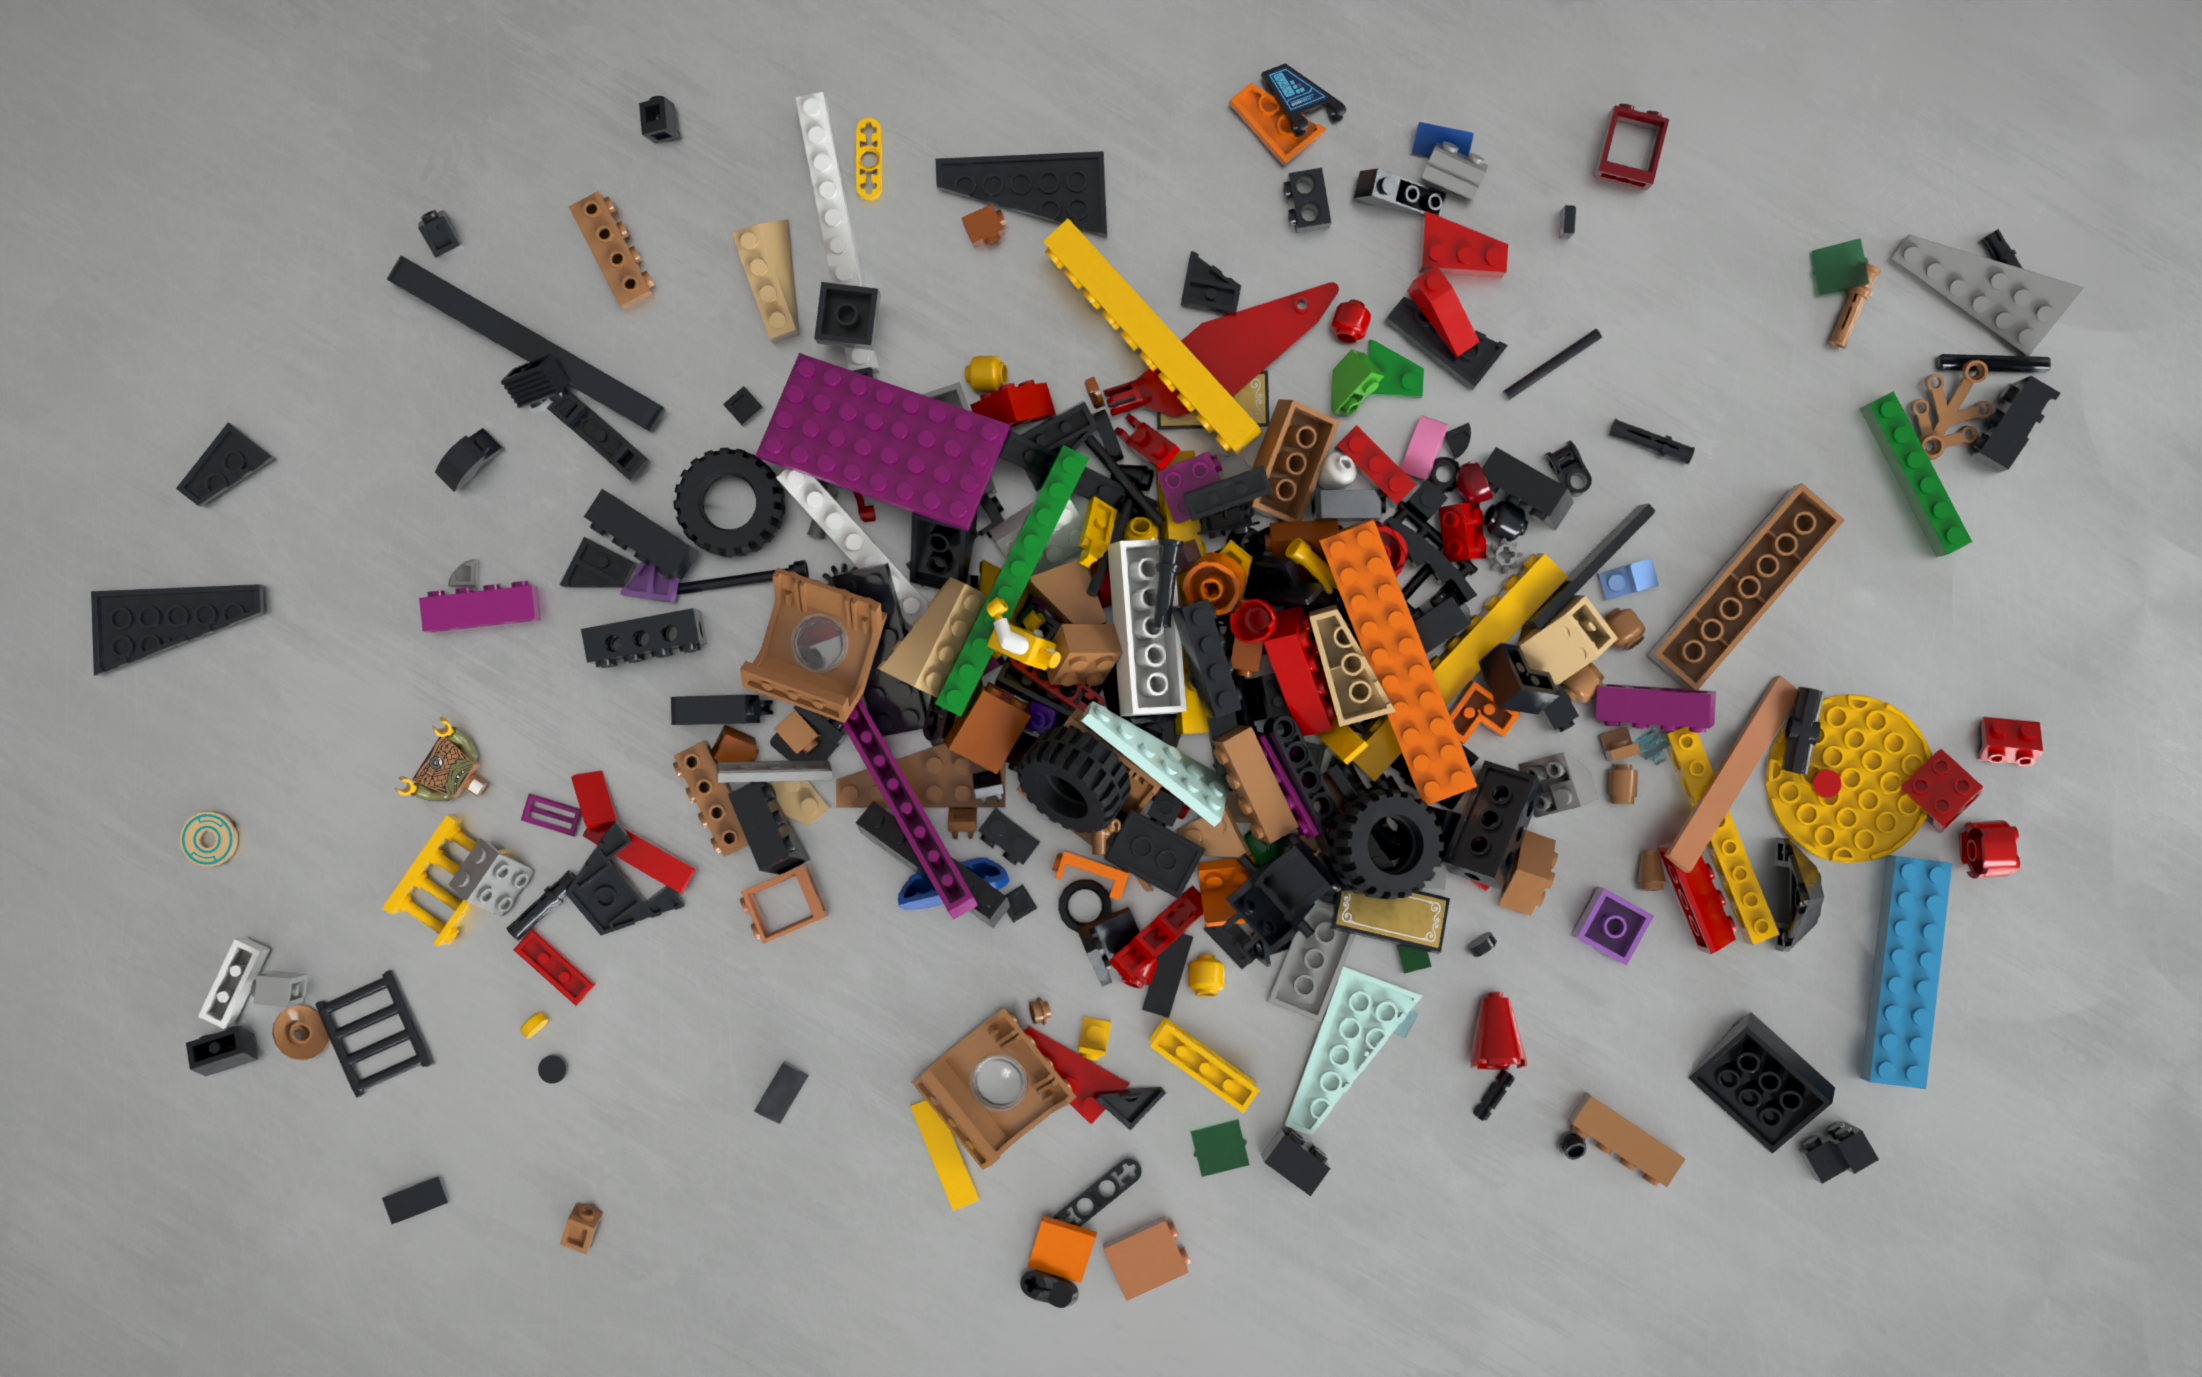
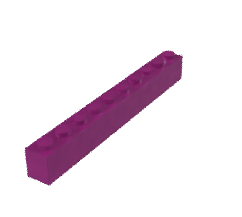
M839 660L822 670L832 668L839 662ZM860 698L846 722L841 723L947 911L954 920L979 905Z

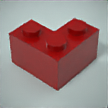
M1034 380L1018 384V387H1015L1014 383L998 387L999 392L991 391L980 395L981 400L970 404L972 412L1007 423L1010 429L1019 425L1038 423L1056 415L1047 382L1035 384Z

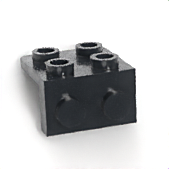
M794 706L793 708L804 716L821 735L816 739L819 744L808 754H805L804 751L801 754H796L776 732L770 740V745L789 761L827 760L847 736L842 731L844 726L835 719L830 718L828 720L821 714Z

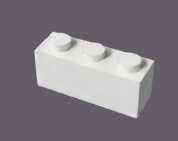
M246 937L234 939L198 1017L223 1029L234 1026L251 991L252 982L259 974L270 948Z

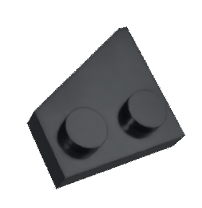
M1191 251L1181 305L1236 315L1241 285L1232 278L1225 277L1221 270L1214 265L1210 266L1199 258V254Z

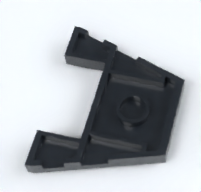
M617 820L612 822L565 891L568 898L601 936L634 925L635 922L646 918H654L662 915L664 912L673 909L678 910L685 906V902L679 894L668 886H665L648 900H645L610 859L632 842L630 835Z

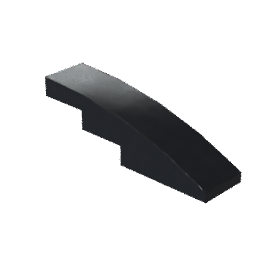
M1389 517L1384 521V524L1397 531L1405 540L1408 549L1407 558L1414 569L1425 563L1439 586L1449 580L1464 603L1477 596L1460 571L1426 539L1393 517Z

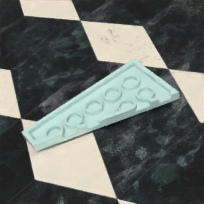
M1094 701L1085 708L1081 720L1083 723L1215 827L1222 820L1229 784L1223 776L1217 777L1215 771Z
M1343 966L1284 1125L1312 1136L1339 1099L1348 1091L1351 1084L1363 1072L1423 995Z

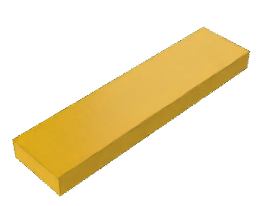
M925 1099L910 1105L952 1210H957L978 1201L979 1196L951 1130Z

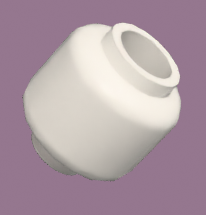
M1332 452L1327 455L1317 482L1324 490H1343L1356 478V465L1343 452Z

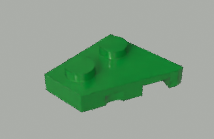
M1369 340L1367 356L1381 371L1384 378L1379 382L1378 388L1368 395L1422 398L1424 368L1375 340Z

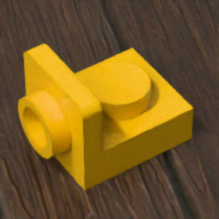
M1088 1016L1083 1017L1077 1052L1083 1053V1058L1099 1060V1056L1105 1057L1111 1021Z

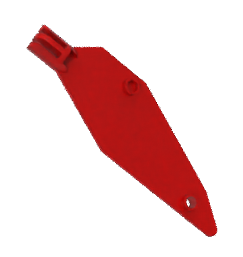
M1329 282L1238 311L1236 315L1229 314L1203 322L1181 342L1233 397L1319 322L1338 294L1339 286L1335 282ZM1303 302L1307 305V308L1300 309L1297 305ZM1149 368L1136 380L1103 390L1105 397H1109L1106 400L1108 407H1114L1110 410L1111 417L1141 407L1149 408L1172 418L1190 414V412L1177 398V395L1180 394L1178 390L1175 389L1171 392L1158 377L1161 373L1158 369L1153 372Z

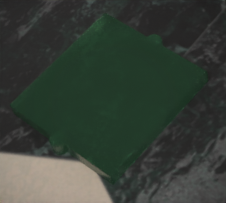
M1861 238L1812 250L1815 268L1813 275L1817 279L1820 296L1870 284L1866 266L1869 261L1865 258Z
M1238 1119L1191 1131L1195 1147L1193 1155L1198 1159L1202 1177L1250 1165L1245 1148L1247 1141L1243 1139Z

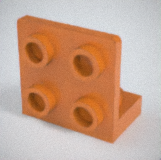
M1249 856V858L1255 863L1254 856ZM1238 858L1198 862L1199 886L1206 927L1221 926L1236 913L1226 898L1237 890L1249 877L1247 875L1248 872L1236 861ZM1240 918L1235 924L1246 922L1243 918Z

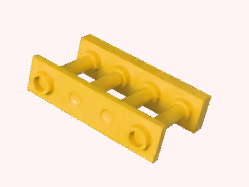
M454 814L445 816L382 907V909L390 914L406 911L437 932L439 935L433 943L437 947L445 943L450 944L459 932L456 927L472 906V903L467 902L465 899L460 901L431 881L428 878L429 875L426 874L432 864L434 866L438 864L452 875L457 873L461 866L444 855L445 852L442 850L448 841L456 842L469 852L476 845V842L460 832L461 828L458 826L462 820ZM504 849L498 850L505 856L508 854ZM415 888H423L455 911L446 925L412 902L413 898L410 895Z
M1166 1017L1162 1019L1148 1039L1151 1041L1149 1047L1243 1114L1260 1091L1255 1086L1256 1081Z

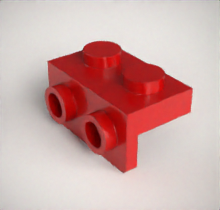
M1459 503L1440 507L1438 510L1445 557L1450 562L1485 559L1487 541L1483 534V512L1480 509V504Z
M1983 717L1980 722L1983 747L1978 753L1979 760L1991 763L2005 762L2028 766L2034 765L2043 752L2040 722Z

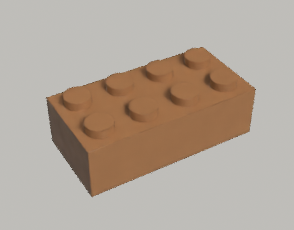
M1278 399L1252 467L1254 469L1264 465L1273 493L1242 504L1252 506L1255 512L1278 522L1302 521L1340 421L1297 401Z

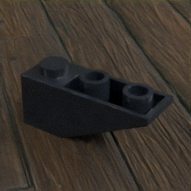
M1376 168L1359 172L1354 198L1378 207L1417 216H1423L1424 212L1428 211L1441 217L1446 192Z

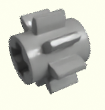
M1506 538L1501 539L1500 547L1492 543L1490 547L1494 552L1486 556L1487 559H1492L1495 563L1491 569L1494 570L1499 566L1502 567L1503 573L1506 574L1508 573L1509 565L1513 568H1518L1519 564L1516 562V559L1523 556V553H1517L1515 549L1518 543L1515 542L1509 545ZM1503 549H1505L1507 554H1511V558L1507 559L1506 563H1504L1503 558L1498 556L1499 553L1503 552Z

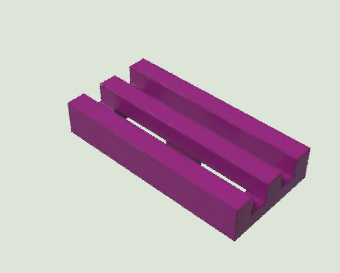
M529 793L521 821L576 837L582 813L578 807ZM535 801L575 813L574 818L532 806V803ZM531 811L571 823V829L530 817L529 813Z

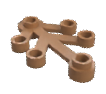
M1970 360L1964 364L1962 368L1963 379L1948 404L1943 390V377L1938 374H1930L1926 377L1924 384L1931 391L1938 417V422L1933 429L1928 416L1929 403L1924 399H1915L1911 403L1910 410L1917 416L1921 436L1918 439L1929 460L1940 457L1945 447L1962 442L1972 443L1978 437V431L1973 426H1963L1958 433L1944 436L1950 425L1977 417L1987 418L1992 414V405L1987 401H1978L1973 407L1958 411L1973 384L1982 382L1987 377L1988 368L1984 362ZM1972 366L1977 368L1975 376H1970L1969 369ZM1936 377L1938 379V385L1937 387L1932 388L1930 385V381L1932 378ZM1922 402L1924 410L1918 413L1916 405ZM1982 404L1987 407V411L1983 415L1979 413V407ZM1968 429L1972 431L1970 439L1964 437V432ZM1931 440L1934 443V447L1928 451L1925 445Z

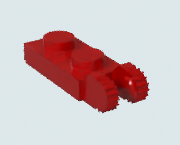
M1129 413L1125 419L1136 430L1129 436L1124 429L1117 427L1114 430L1115 434L1125 441L1130 449L1163 471L1180 449L1145 422L1141 423Z

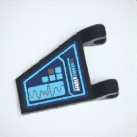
M1286 63L1261 73V77L1286 115L1295 137L1305 135V129L1309 127V122L1302 114L1326 105L1332 122H1338L1343 119L1342 115L1346 113V107L1341 101Z

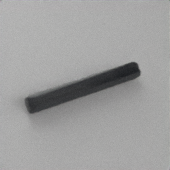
M1941 354L1937 360V366L1940 370H1962L1964 364L1970 360L1984 362L1987 365L1988 371L2046 373L2051 368V359L2040 356ZM1972 366L1969 371H1977V368Z

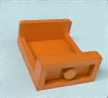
M1066 849L1063 855L1057 854L1052 871L1057 872L1056 879L1060 880L1065 866L1071 865L1114 880L1109 897L1117 900L1121 899L1129 872Z

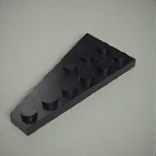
M1104 151L935 159L937 189L1062 224L1068 218L1080 230L1107 237Z

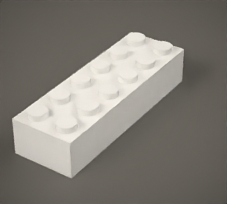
M1158 540L1118 541L1107 545L1113 624L1115 625L1122 649V654L1116 662L1120 717L1185 712L1187 710L1182 645L1173 614L1171 628H1164V616H1162L1161 628L1152 626L1154 623L1159 572H1157L1155 567L1156 563H1159L1161 546L1158 544ZM1177 580L1175 581L1173 607L1178 605Z

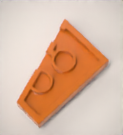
M1253 83L1247 85L1229 101L1231 107L1283 166L1327 129L1307 119L1309 127L1305 129V135L1295 137L1286 115L1274 96Z

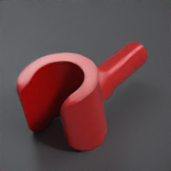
M853 491L860 519L863 522L875 521L874 505L865 506L862 495Z

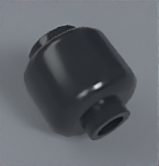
M1506 501L1497 502L1495 505L1492 504L1484 517V525H1486L1488 533L1500 539L1506 538L1508 542L1515 540L1519 535H1524L1528 527L1524 509L1521 507L1518 509Z

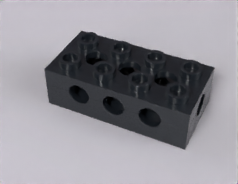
M694 608L581 629L587 663L595 664L596 668L601 667V669L618 666L617 661L624 660V663L646 661V655H652V657L656 658L673 656V650L678 649L684 653L696 652L701 650L700 645L707 644L702 611ZM673 628H676L677 636L671 641L669 633ZM645 633H648L649 641L643 646L642 637ZM619 638L621 641V646L616 651L614 649V643Z
M1485 760L1476 779L1477 787L1471 791L1442 862L1451 874L1502 890L1543 787L1535 775Z

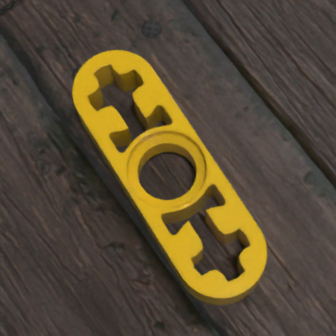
M870 117L860 120L856 126V190L859 196L866 201L876 200L882 193V129L879 122ZM867 125H872L873 130H877L876 133L871 135L872 145L877 144V147L867 145V137L865 133H862V130L867 129ZM867 152H873L877 156V162L871 167H866L861 163L863 154ZM862 171L865 173L877 172V175L871 174V181L874 186H877L876 189H872L871 194H867L865 189H861L862 186L867 184L866 174L861 175Z

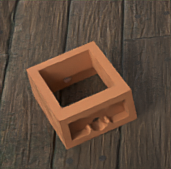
M807 864L741 892L743 896L740 898L741 906L746 914H751L754 921L751 924V929L757 940L761 939L763 944L828 916ZM796 876L812 915L770 933L754 894Z

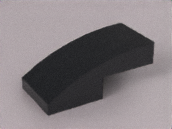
M438 1176L382 1198L391 1224L448 1203Z

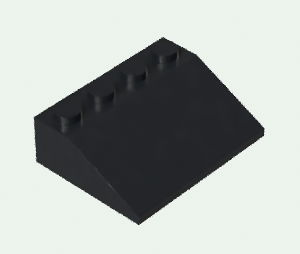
M1752 1012L1745 1016L1723 1037L1688 1077L1772 1154L1833 1103L1835 1087Z

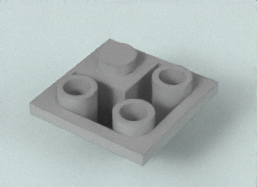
M1567 751L1519 764L1522 772L1537 776L1543 787L1534 810L1536 818L1578 808L1599 799L1591 772Z

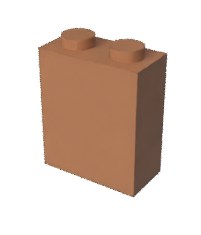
M1165 1216L1103 1244V1250L1126 1301L1189 1273L1187 1264L1191 1263L1185 1247L1179 1249L1175 1240L1179 1237L1173 1221L1167 1222Z

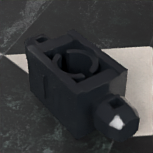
M1233 669V674L1231 675L1234 685L1238 686L1242 695V701H1240L1242 709L1235 711L1237 725L1251 726L1257 737V726L1254 725V722L1266 719L1258 678L1245 679V676L1235 675L1236 669Z

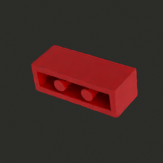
M1357 425L1334 448L1336 451L1343 452L1352 459L1356 465L1357 472L1375 490H1380L1381 496H1385L1386 501L1393 508L1417 485Z

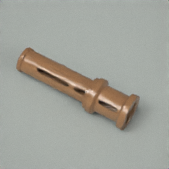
M1857 263V273L1852 284H1849L1847 287L1849 296L1839 316L1831 339H1829V343L1836 347L1846 348L1863 303L1871 298L1872 292L1870 290L1876 276L1881 274L1879 268L1868 263Z

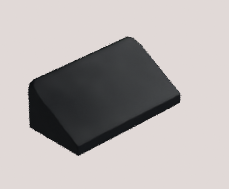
M784 1061L754 1112L780 1124L809 1075Z

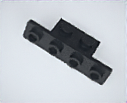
M1250 555L1253 557L1249 571L1251 576H1248L1244 598H1259L1261 600L1309 605L1324 590L1321 583L1302 582L1297 566L1292 558Z

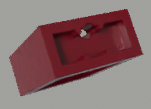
M1629 104L1615 105L1609 113L1594 176L1648 190L1654 183L1669 119L1664 118L1663 114L1657 111L1649 110L1644 113L1636 111V108ZM1617 121L1655 130L1646 170L1607 161Z

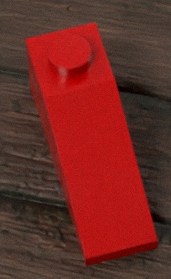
M1437 265L1412 282L1407 292L1456 358L1480 342L1452 285Z

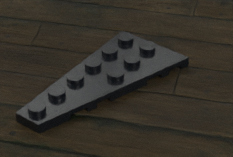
M263 585L91 591L94 676L102 675L263 614Z

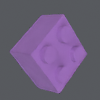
M1598 887L1571 936L1627 966L1654 915L1607 889Z

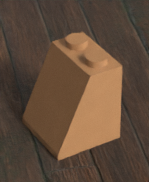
M1080 559L1030 577L1026 586L1028 592L1059 623H1107L1098 596L1092 597L1086 593L1091 577L1087 567L1079 563Z

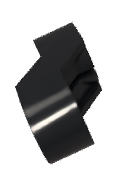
M1039 1270L1029 1271L1021 1278L1020 1286L1023 1293L1034 1300L1046 1302L1058 1308H1065L1075 1304L1078 1299L1079 1293L1076 1285L1065 1278L1050 1275Z

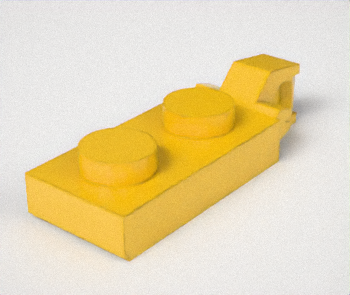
M1095 496L1088 501L1079 538V546L1083 548L1079 563L1087 568H1090V565L1097 561L1098 558L1103 557L1104 552L1108 550L1107 545H1110L1117 515L1116 509Z

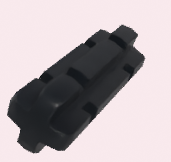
M1506 1070L1500 1071L1496 1077L1498 1079L1497 1082L1492 1083L1481 1099V1105L1478 1104L1473 1111L1474 1116L1485 1122L1492 1114L1490 1111L1492 1109L1495 1110L1507 1092L1505 1089L1507 1086L1510 1088L1515 1080V1077Z

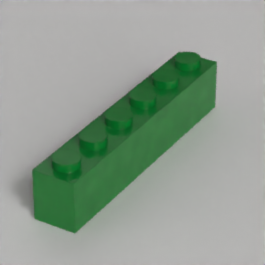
M1894 391L1859 408L1936 556L1948 555L1971 543L1972 540Z

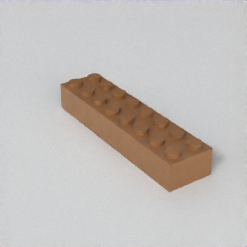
M1803 483L1793 486L1647 656L1685 689L1698 690L1845 520Z

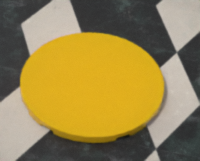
M1846 694L1823 698L1818 720L1821 724L1820 734L1816 745L1812 748L1807 775L1781 770L1787 740H1785L1787 722L1774 738L1765 766V791L1768 804L1783 832L1805 851L1817 857L1841 863L1877 860L1905 845L1926 820L1927 813L1901 790V785L1932 757V753L1925 737L1916 724L1893 705L1864 695ZM1819 770H1833L1840 776L1842 784L1838 794L1830 798H1824L1813 792L1811 779Z

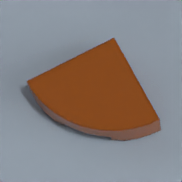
M1095 377L1085 380L1084 385L1094 408L1099 409L1105 406Z

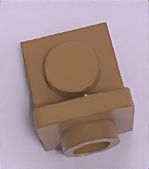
M1627 727L1600 735L1607 761H1616L1641 754L1638 743H1632Z
M576 1203L568 1217L560 1245L587 1254L603 1213L590 1206Z

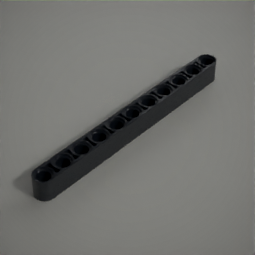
M401 255L387 277V280L528 362L540 359L551 353L570 381L568 385L649 432L652 431L664 410V407Z

